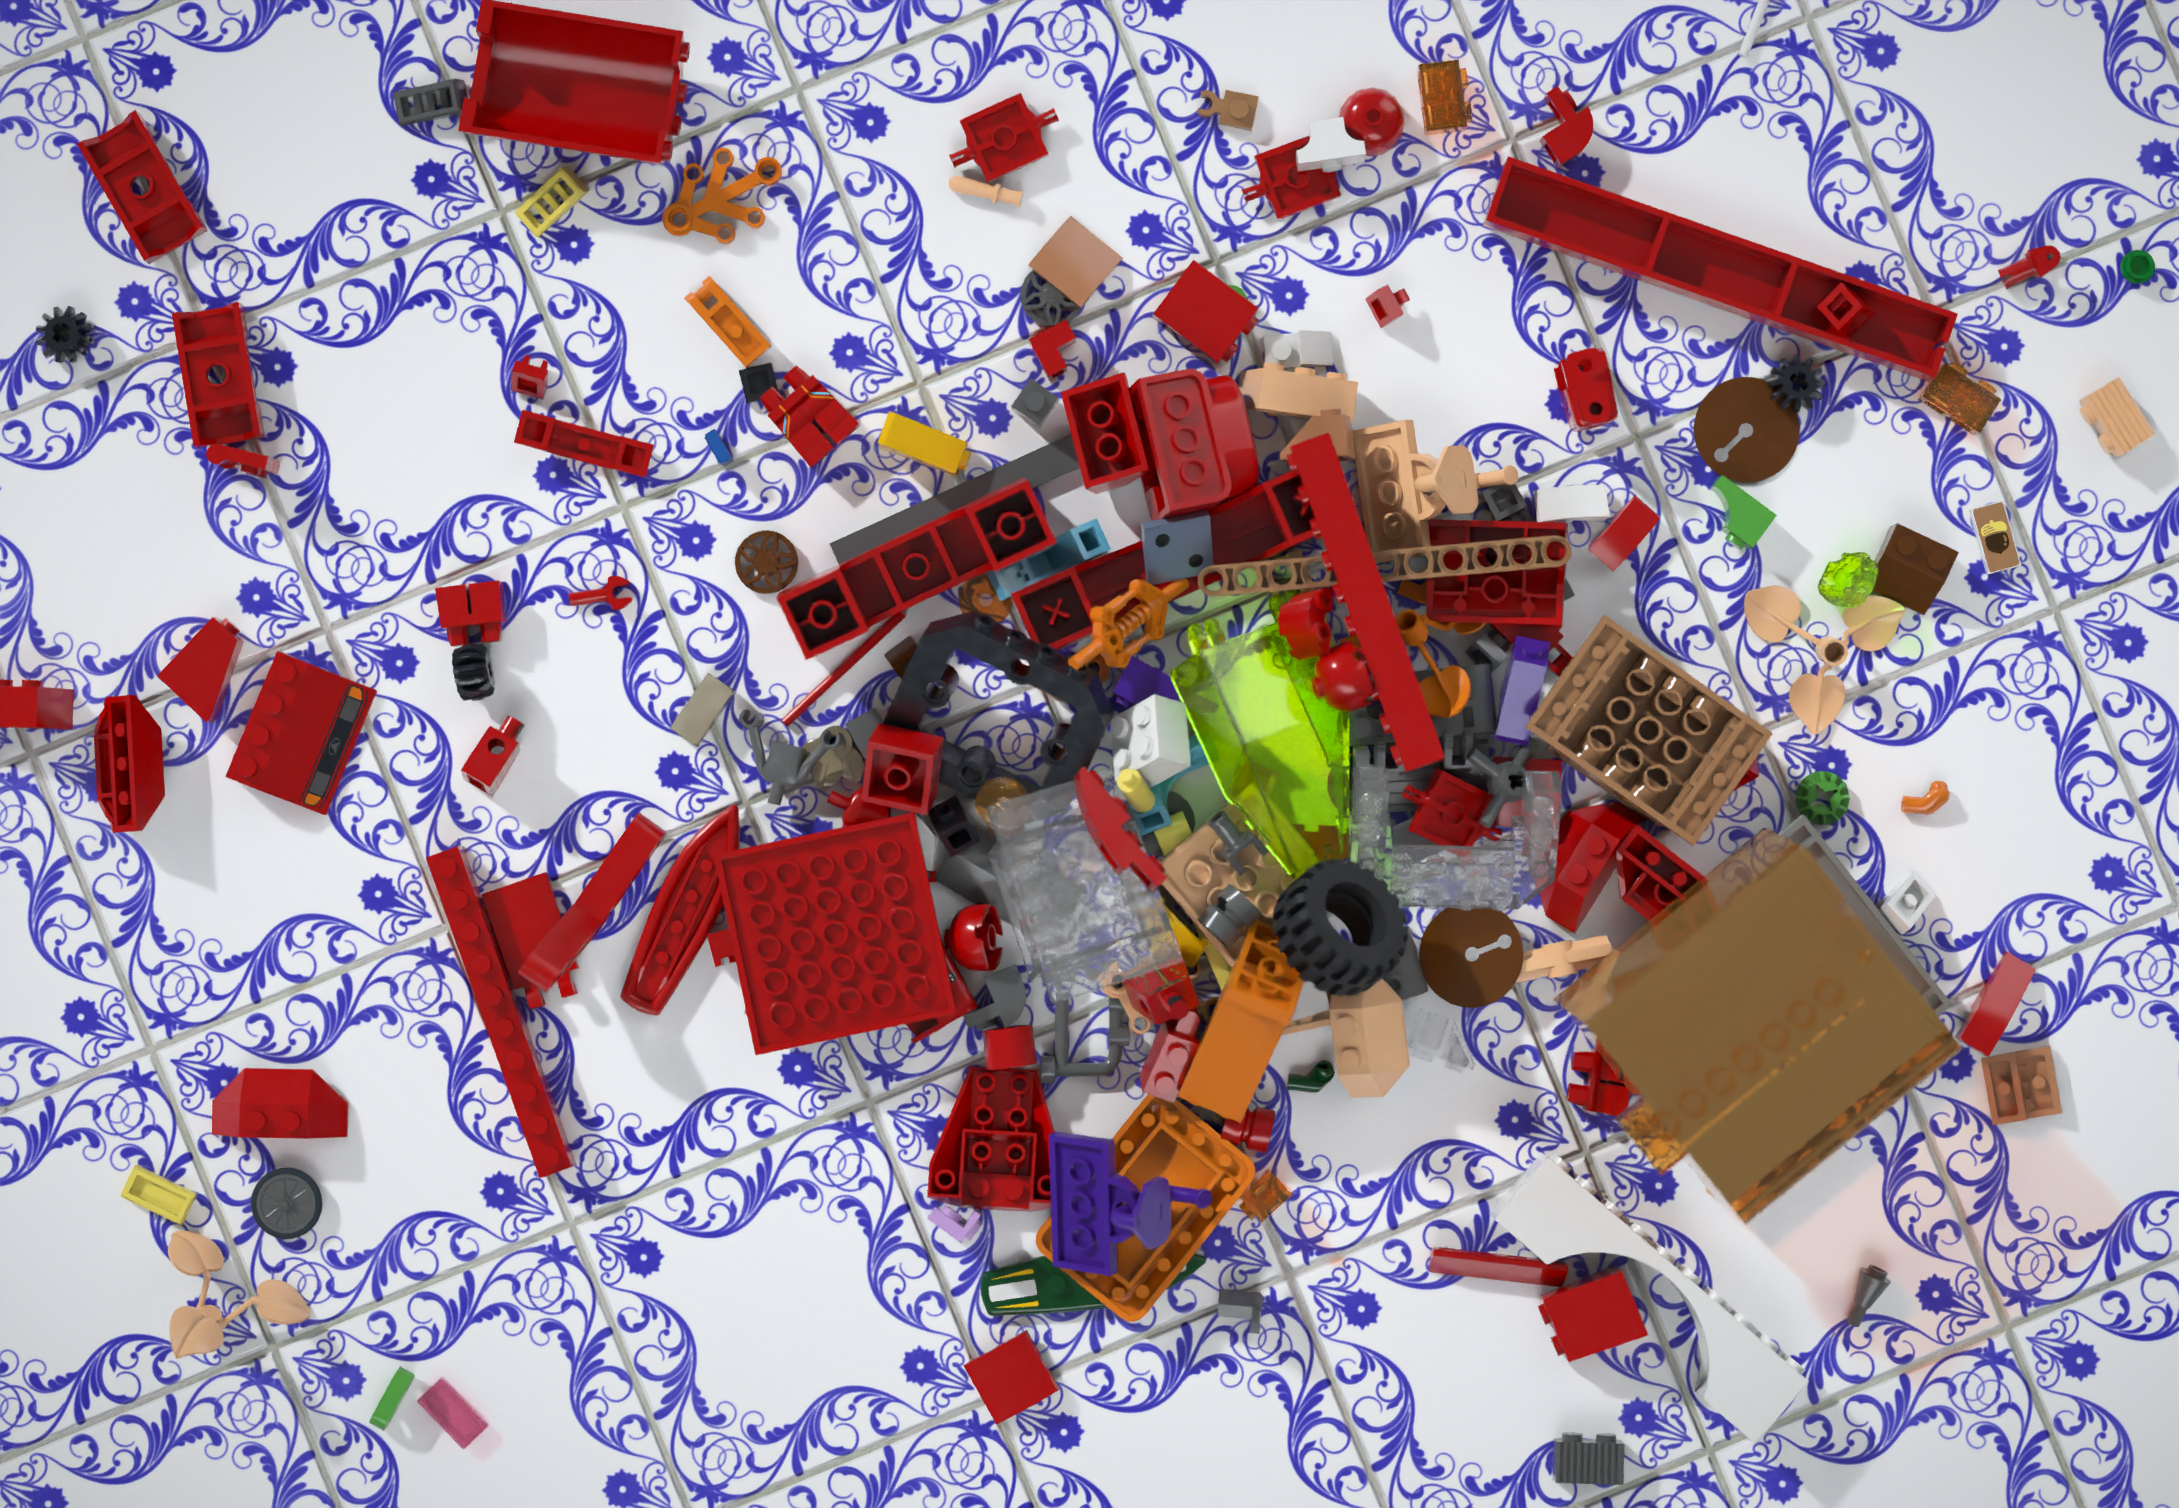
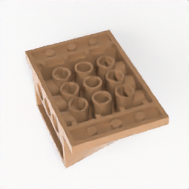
M1606 615L1600 618L1524 726V728L1548 744L1545 749L1633 811L1645 817L1653 825L1665 826L1692 846L1697 843L1773 735L1768 729Z

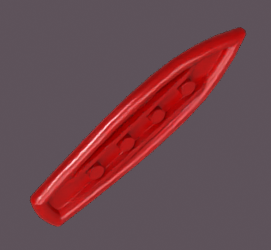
M733 804L713 817L693 836L673 863L657 894L620 993V998L636 1011L654 1016L661 1014L704 944L707 934L710 933L724 903L714 854L739 849L740 821L737 805Z

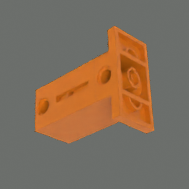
M1257 919L1248 928L1241 950L1199 1040V1048L1178 1093V1097L1185 1099L1192 1105L1202 1106L1218 1113V1115L1225 1119H1232L1241 1123L1285 1026H1289L1304 981L1298 977L1300 973L1294 967L1291 969L1285 962L1287 960L1285 954L1280 953L1277 946L1279 939L1277 936H1274L1273 926Z

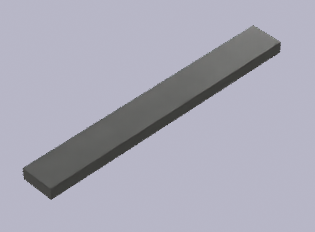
M1072 435L1065 436L829 543L838 564L1020 478L1025 477L1029 481L1031 488L1034 489L1080 468Z

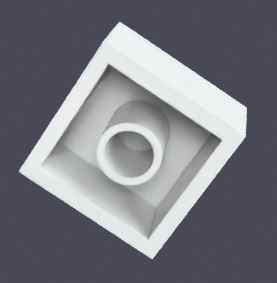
M1154 694L1112 718L1111 736L1115 782H1117V778L1122 770L1134 769L1140 773L1148 787L1151 788L1191 766L1186 703Z

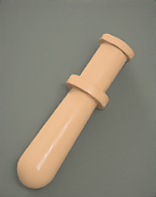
M953 176L948 182L949 188L953 192L992 199V203L995 204L997 201L1014 204L1020 208L1023 198V191L1020 190L1018 192L1001 188L999 183L993 186L962 176Z

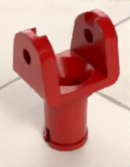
M2051 245L2027 250V253L2024 254L2025 258L2007 267L1998 269L1997 271L2001 279L2011 275L2010 278L2003 281L2006 290L2033 276L2040 279L2054 269L2060 262L2061 255L2059 250ZM2048 254L2052 255L2053 258L2051 260L2047 258Z

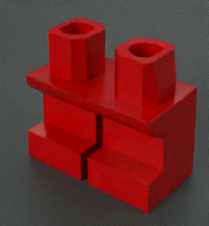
M502 581L472 583L469 586L464 584L435 588L441 628L447 631L451 647L470 644L468 627L480 626L482 643L500 642L502 640V623H506L503 602L504 585Z
M1591 1048V1052H1573L1571 1070L1588 1072L1586 1085L1568 1084L1566 1101L1583 1106V1109L1587 1111L1627 1118L1630 1091L1624 1085L1600 1082V1080L1623 1083L1595 1048Z

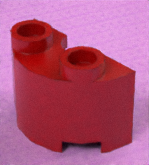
M1324 587L1294 594L1288 603L1282 604L1278 616L1280 636H1286L1287 642L1292 650L1288 651L1289 654L1299 661L1329 654L1331 630L1328 624L1325 623V615L1327 612H1332L1333 588Z

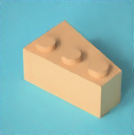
M1264 363L1263 368L1240 371L1238 387L1242 393L1247 411L1266 412L1268 416H1278L1279 414L1309 420L1311 417L1321 416V410L1341 409V415L1349 416L1352 423L1354 421L1358 382L1347 380V375L1342 373L1327 372V376L1323 377L1316 376L1315 369L1296 367L1295 372L1284 371L1283 364Z

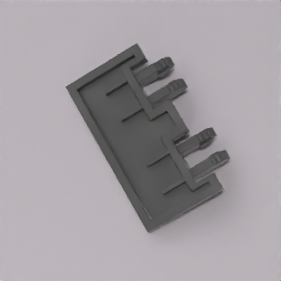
M1463 730L1461 754L1452 755L1453 737L1450 731H1444L1441 734V748L1445 758L1407 772L1404 765L1396 766L1394 758H1385L1386 741L1383 735H1375L1373 759H1370V750L1367 745L1353 746L1352 810L1354 814L1417 810L1418 804L1402 797L1403 792L1414 796L1413 793L1404 790L1407 785H1411L1424 792L1435 769L1442 770L1488 793V775L1466 759L1467 753L1472 748H1476L1489 758L1490 744L1488 740H1473L1472 731Z

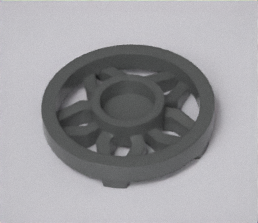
M1032 270L1026 276L1021 287V304L1027 316L1035 323L1045 327H1052L1065 319L1068 323L1071 322L1081 309L1073 302H1066L1065 296L1047 281L1042 286L1038 285L1035 278L1038 274ZM1032 281L1034 288L1039 292L1032 293L1026 298L1028 284ZM1034 298H1039V304L1028 305ZM1061 306L1075 308L1070 315L1061 319ZM1045 307L1044 313L1047 321L1037 317L1031 310H1041ZM1049 310H1057L1055 321L1052 320Z

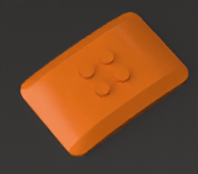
M1148 1094L1112 1138L1115 1143V1173L1127 1177L1137 1186L1140 1193L1144 1184L1155 1177H1165L1169 1184L1199 1190L1208 1189L1212 1194L1210 1205L1205 1209H1200L1195 1204L1172 1201L1171 1230L1166 1242L1154 1249H1147L1138 1237L1133 1235L1129 1239L1117 1243L1118 1273L1112 1276L1064 1268L1060 1269L1120 1318L1130 1322L1142 1319L1252 1183L1256 1170L1254 1163L1228 1140L1220 1139L1221 1135L1177 1099L1173 1103ZM1050 1215L1038 1230L1035 1242L1038 1250L1053 1262Z

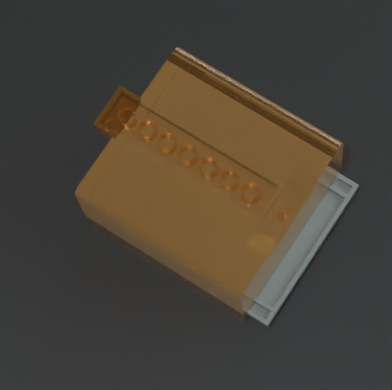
M1802 814L1778 834L1763 828L1706 874L1705 878L1695 883L1680 898L1674 900L1553 999L1568 1013L1637 1100L1619 1114L1615 1120L1653 1168L1662 1176L1680 1160L1684 1159L1706 1186L1707 1193L1744 1225H1747L1962 1050L1958 1041L1938 1017L1953 1004L1806 816Z

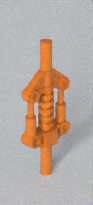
M1186 578L1175 580L1163 590H1159L1145 580L1135 579L1130 582L1129 591L1123 596L1118 595L1103 607H1093L1090 612V618L1093 622V633L1090 635L1093 642L1068 660L1069 665L1078 670L1100 653L1105 658L1107 666L1116 668L1127 667L1129 658L1140 651L1143 644L1149 640L1158 641L1163 638L1168 609L1167 604L1189 587L1188 580ZM1133 597L1140 600L1141 604H1138L1134 609H1131L1114 622V614L1124 608L1127 601ZM1145 623L1144 635L1137 640L1133 639L1122 647V640Z

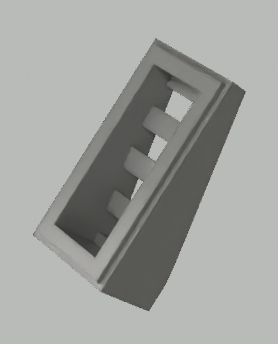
M456 78L393 92L399 126L461 115L463 100L468 98L464 80ZM449 90H450V93H451V98H452L453 107H452V105H451V99H450ZM436 92H439L441 99L442 109L439 110L435 95ZM421 95L426 96L429 112H424ZM409 97H413V103L416 115L411 116L408 103Z

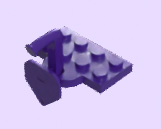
M1058 1131L1049 1134L1053 1267L1112 1276L1118 1273L1117 1243L1123 1242L1133 1235H1136L1147 1249H1154L1166 1242L1171 1230L1172 1201L1195 1204L1200 1209L1207 1208L1212 1201V1194L1208 1189L1199 1190L1170 1185L1165 1177H1155L1147 1181L1140 1193L1137 1186L1127 1177L1115 1173L1114 1140Z

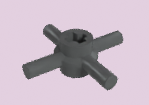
M1530 737L1528 746L1521 745L1512 762L1507 761L1497 765L1476 748L1470 749L1467 753L1466 759L1488 775L1487 788L1491 795H1493L1479 820V823L1484 827L1491 828L1505 802H1515L1520 799L1541 816H1545L1549 812L1551 805L1529 789L1530 776L1524 768L1538 744L1534 738Z

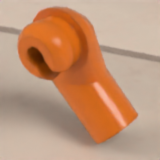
M1402 580L1397 594L1418 603L1426 604L1427 582L1419 585L1409 580Z
M1934 781L1931 783L1929 792L1923 797L1903 796L1901 812L1933 814L1948 802L1950 797L1948 785L1943 781Z

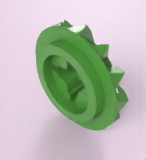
M1818 771L1807 775L1799 783L1795 794V803L1799 813L1806 816L1809 822L1817 825H1828L1837 822L1847 812L1850 800L1847 784L1837 774L1827 771ZM1815 785L1823 792L1835 791L1828 799L1830 811L1823 804L1810 805L1818 797L1816 792L1818 790Z

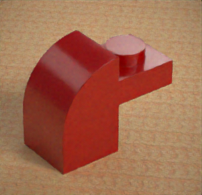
M1556 86L1547 92L1543 99L1560 125L1542 136L1539 142L1557 169L1576 158L1589 143L1593 133V117L1589 107L1576 114L1574 109L1577 105L1567 90L1562 92Z

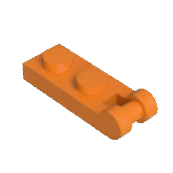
M708 276L702 281L703 286L694 294L691 291L684 299L738 360L748 368L772 346L715 281ZM713 295L718 302L708 310L703 303Z

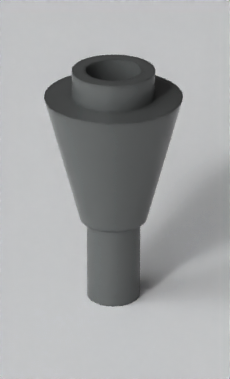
M1869 1264L1868 1268L1860 1267L1854 1298L1855 1304L1847 1319V1323L1859 1327L1867 1309L1875 1303L1891 1284V1281L1886 1278L1888 1273L1885 1270Z

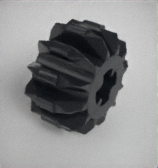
M68 306L64 313L60 307H54V318L44 313L42 319L47 323L46 326H36V331L44 334L43 337L36 340L37 345L46 346L43 355L49 358L55 354V362L61 364L66 357L71 363L77 362L76 352L83 356L88 355L87 349L83 347L84 343H94L93 338L86 336V333L94 330L92 324H84L87 315L83 312L75 315V308ZM63 328L68 330L67 333L70 336L68 341L63 340V336L60 334Z
M1794 355L1791 363L1786 358H1783L1779 361L1780 369L1773 367L1769 373L1776 380L1768 381L1766 386L1767 388L1777 390L1770 396V400L1775 401L1780 397L1782 402L1779 409L1785 410L1791 403L1792 412L1797 414L1800 412L1801 405L1808 411L1813 408L1812 400L1820 401L1823 395L1816 389L1825 387L1826 382L1816 380L1815 378L1822 373L1821 368H1816L1813 372L1809 369L1813 363L1812 359L1808 358L1801 365L1800 356ZM1794 378L1800 380L1799 386L1801 388L1797 391L1792 389V380Z
M472 643L454 649L451 661L453 665L452 672L457 692L463 701H478L493 695L495 690L494 671L486 646L484 644Z

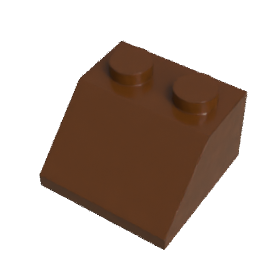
M1898 523L1891 525L1862 587L1882 597L1894 600L1912 611L1925 615L1944 585L1959 552Z

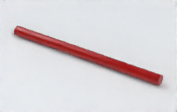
M902 612L893 615L786 714L781 721L787 727L790 726L903 621L906 616Z

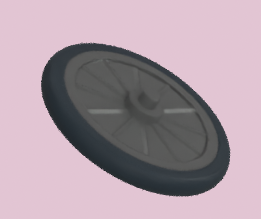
M278 1168L265 1174L256 1184L251 1196V1210L256 1223L264 1232L279 1239H294L308 1233L316 1225L322 1211V1195L317 1183L307 1173L295 1168Z

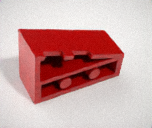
M0 679V728L73 730L74 689L43 687L42 680H22V686H13V680Z

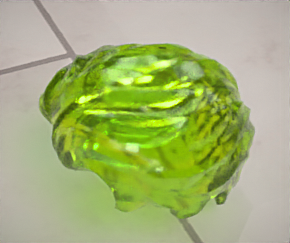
M1865 552L1842 553L1840 560L1830 561L1827 564L1817 588L1825 601L1830 602L1832 605L1843 609L1859 607L1866 601L1874 588L1878 575V565Z

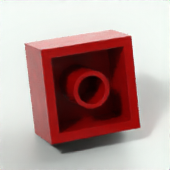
M878 723L867 743L861 801L927 815L938 794L944 737Z

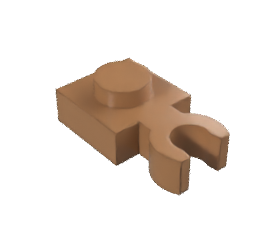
M1226 90L1224 99H1220L1212 91H1201L1200 97L1209 99L1212 102V107L1207 110L1198 108V116L1209 118L1215 114L1221 115L1219 125L1252 131L1259 96Z

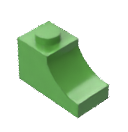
M1721 475L1710 489L1717 494L1724 506L1726 521L1721 530L1727 534L1725 540L1739 550H1742L1743 547L1747 550L1752 549L1777 515L1724 475Z

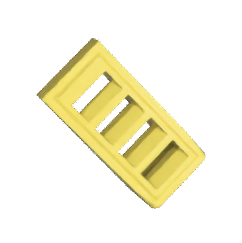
M564 166L514 213L538 238L576 205L590 190L570 167ZM562 180L574 191L572 195L560 183ZM552 189L564 200L562 204L550 193ZM542 198L554 210L552 214L539 202ZM532 207L545 220L542 224L530 213L529 210Z

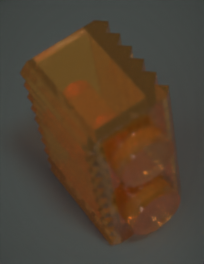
M1459 60L1419 64L1417 67V78L1425 136L1465 131L1467 122L1472 121L1470 101L1464 102L1463 89L1468 88L1466 68H1460Z
M1951 362L1949 365L1942 363L1936 378L1928 382L1918 400L1975 436L1982 431L2000 403L2001 398L1995 395L1997 390L1989 383L1982 380L1976 383L1966 377L1968 371L1954 362Z

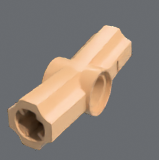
M1600 935L1574 942L1566 940L1541 945L1542 948L1524 951L1522 968L1516 982L1536 980V978L1548 976V979L1575 974L1578 973V970L1612 964L1613 952L1608 936Z

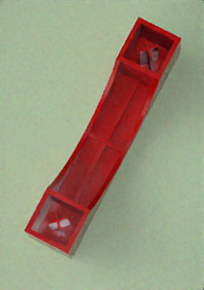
M1291 471L1208 511L1210 515L1214 565L1266 561L1315 539L1309 522L1315 516L1311 505L1304 507L1298 487L1303 486V482L1299 473L1292 474ZM1141 540L1107 555L1070 567L1011 593L1030 639L1042 645H1049L1058 652L1090 638V634L1093 633V622L1090 618L1092 608L1095 606L1103 607L1118 595L1123 596L1129 591L1131 581L1135 579L1146 581L1143 542ZM1217 571L1208 573L1204 577V585L1209 586L1222 580L1223 577ZM1198 576L1186 578L1189 582V587L1168 603L1200 590ZM1174 581L1161 583L1153 586H1155L1159 590H1163ZM1133 597L1127 601L1126 606L1114 614V622L1131 609H1134L1138 604H1141L1140 600Z

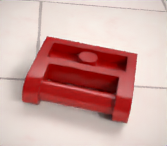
M221 444L210 445L206 451L207 459L215 465H220L225 469H233L239 465L241 466L240 471L261 478H267L268 473L278 475L281 463L266 455Z

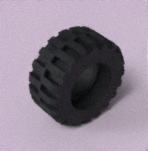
M1341 859L1323 860L1315 863L1286 887L1279 895L1277 905L1274 907L1273 920L1275 922L1273 923L1274 936H1277L1279 939L1277 946L1280 953H1284L1287 957L1285 962L1291 969L1294 967L1300 973L1298 975L1299 978L1304 982L1310 981L1314 984L1313 988L1325 992L1329 990V994L1343 996L1345 994L1353 996L1358 995L1362 991H1367L1400 963V959L1404 956L1407 948L1408 927L1404 926L1406 916L1404 910L1399 909L1400 901L1395 894L1392 895L1387 889L1389 885L1383 879L1379 881L1374 876L1375 872L1370 869L1359 868L1360 864L1352 861L1344 863V860ZM1326 911L1334 914L1346 925L1353 937L1354 944L1344 939L1334 929Z

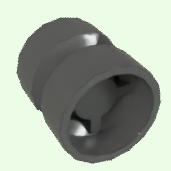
M1228 884L1216 897L1218 904L1216 906L1209 905L1197 920L1222 944L1230 949L1242 936L1241 928L1243 926L1250 927L1262 913L1231 884Z

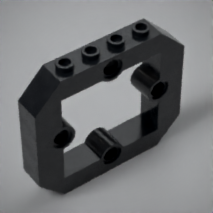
M970 611L930 622L918 642L883 724L935 735L921 728L929 708H940L946 705L959 685L958 672L949 664L957 648L1003 671L1007 679L1012 683L1018 685L1029 684L1078 709L1071 724L1059 723L1053 726L1041 745V758L1045 764L1050 766L1041 787L997 766L995 756L988 748L976 745L965 750L945 739L939 783L1021 824L1066 814L1076 796L1074 776L1083 767L1088 770L1115 714L1097 672L1088 668L1086 664L1076 670L1069 665L1068 660L1070 658L1058 653L1053 647L1042 645L1026 637L1019 630L1009 629L997 623L991 616ZM1019 659L1025 660L1029 665L1023 664ZM934 682L940 684L943 688L938 687ZM1056 743L1063 745L1066 749L1059 747Z

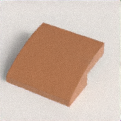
M1070 216L1032 259L1028 267L1081 309L1097 288L1104 283L1118 266L1123 257Z
M2051 1045L1981 1058L1993 1125L2063 1113Z

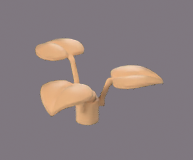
M1780 585L1766 586L1749 590L1744 599V612L1747 622L1752 631L1761 639L1768 642H1780L1786 637L1788 629L1816 645V656L1824 662V665L1818 671V676L1811 673L1803 674L1793 682L1789 690L1790 707L1813 734H1818L1826 729L1835 720L1844 704L1846 692L1843 681L1838 676H1824L1827 670H1831L1832 666L1841 665L1847 659L1849 636L1851 635L1854 645L1862 650L1870 652L1880 650L1892 640L1906 611L1901 604L1889 598L1875 595L1861 596L1848 603L1842 612L1843 622L1849 628L1844 631L1842 639L1840 640L1833 636H1825L1819 639L1793 624L1801 614V604L1798 596L1791 589Z
M176 1231L172 1233L168 1246V1255L173 1266L186 1275L199 1276L203 1274L204 1278L199 1303L196 1308L188 1305L181 1306L173 1312L170 1318V1342L176 1359L189 1355L207 1354L219 1349L224 1340L222 1329L226 1328L231 1320L254 1304H258L257 1312L261 1318L275 1324H296L307 1320L311 1316L308 1305L293 1286L281 1280L270 1279L259 1284L256 1290L258 1297H251L228 1316L222 1318L219 1308L214 1305H205L211 1279L210 1272H217L224 1265V1258L220 1248L211 1239L196 1232Z

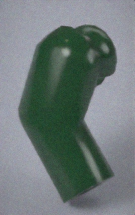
M1328 1060L1318 1061L1306 1075L1289 1073L1287 1090L1318 1093L1334 1077L1335 1072L1332 1063Z

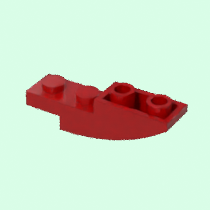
M1083 767L1074 776L1075 790L1082 817L1095 845L1118 876L1129 867L1142 883L1153 892L1167 879L1163 873L1165 871L1163 865L1154 856L1148 857L1140 848L1142 846L1140 840L1130 830L1125 832L1122 826L1131 818L1127 814L1128 808L1125 803L1117 796L1112 797L1103 788L1105 783L1095 771L1091 770L1089 772Z

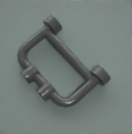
M1042 954V981H1055V1056H1041V1083H1054L1055 1076L1099 1077L1108 1075L1121 1062L1122 1046H1129L1130 1029L1129 1026H1123V1012L1125 1010L1120 1000L1109 997V1054L1107 1059L1101 1063H1068L1069 975H1102L1108 967L1112 966L1109 963L1100 961H1056V954ZM1113 976L1111 980L1112 986L1120 988L1122 986V979L1119 976Z

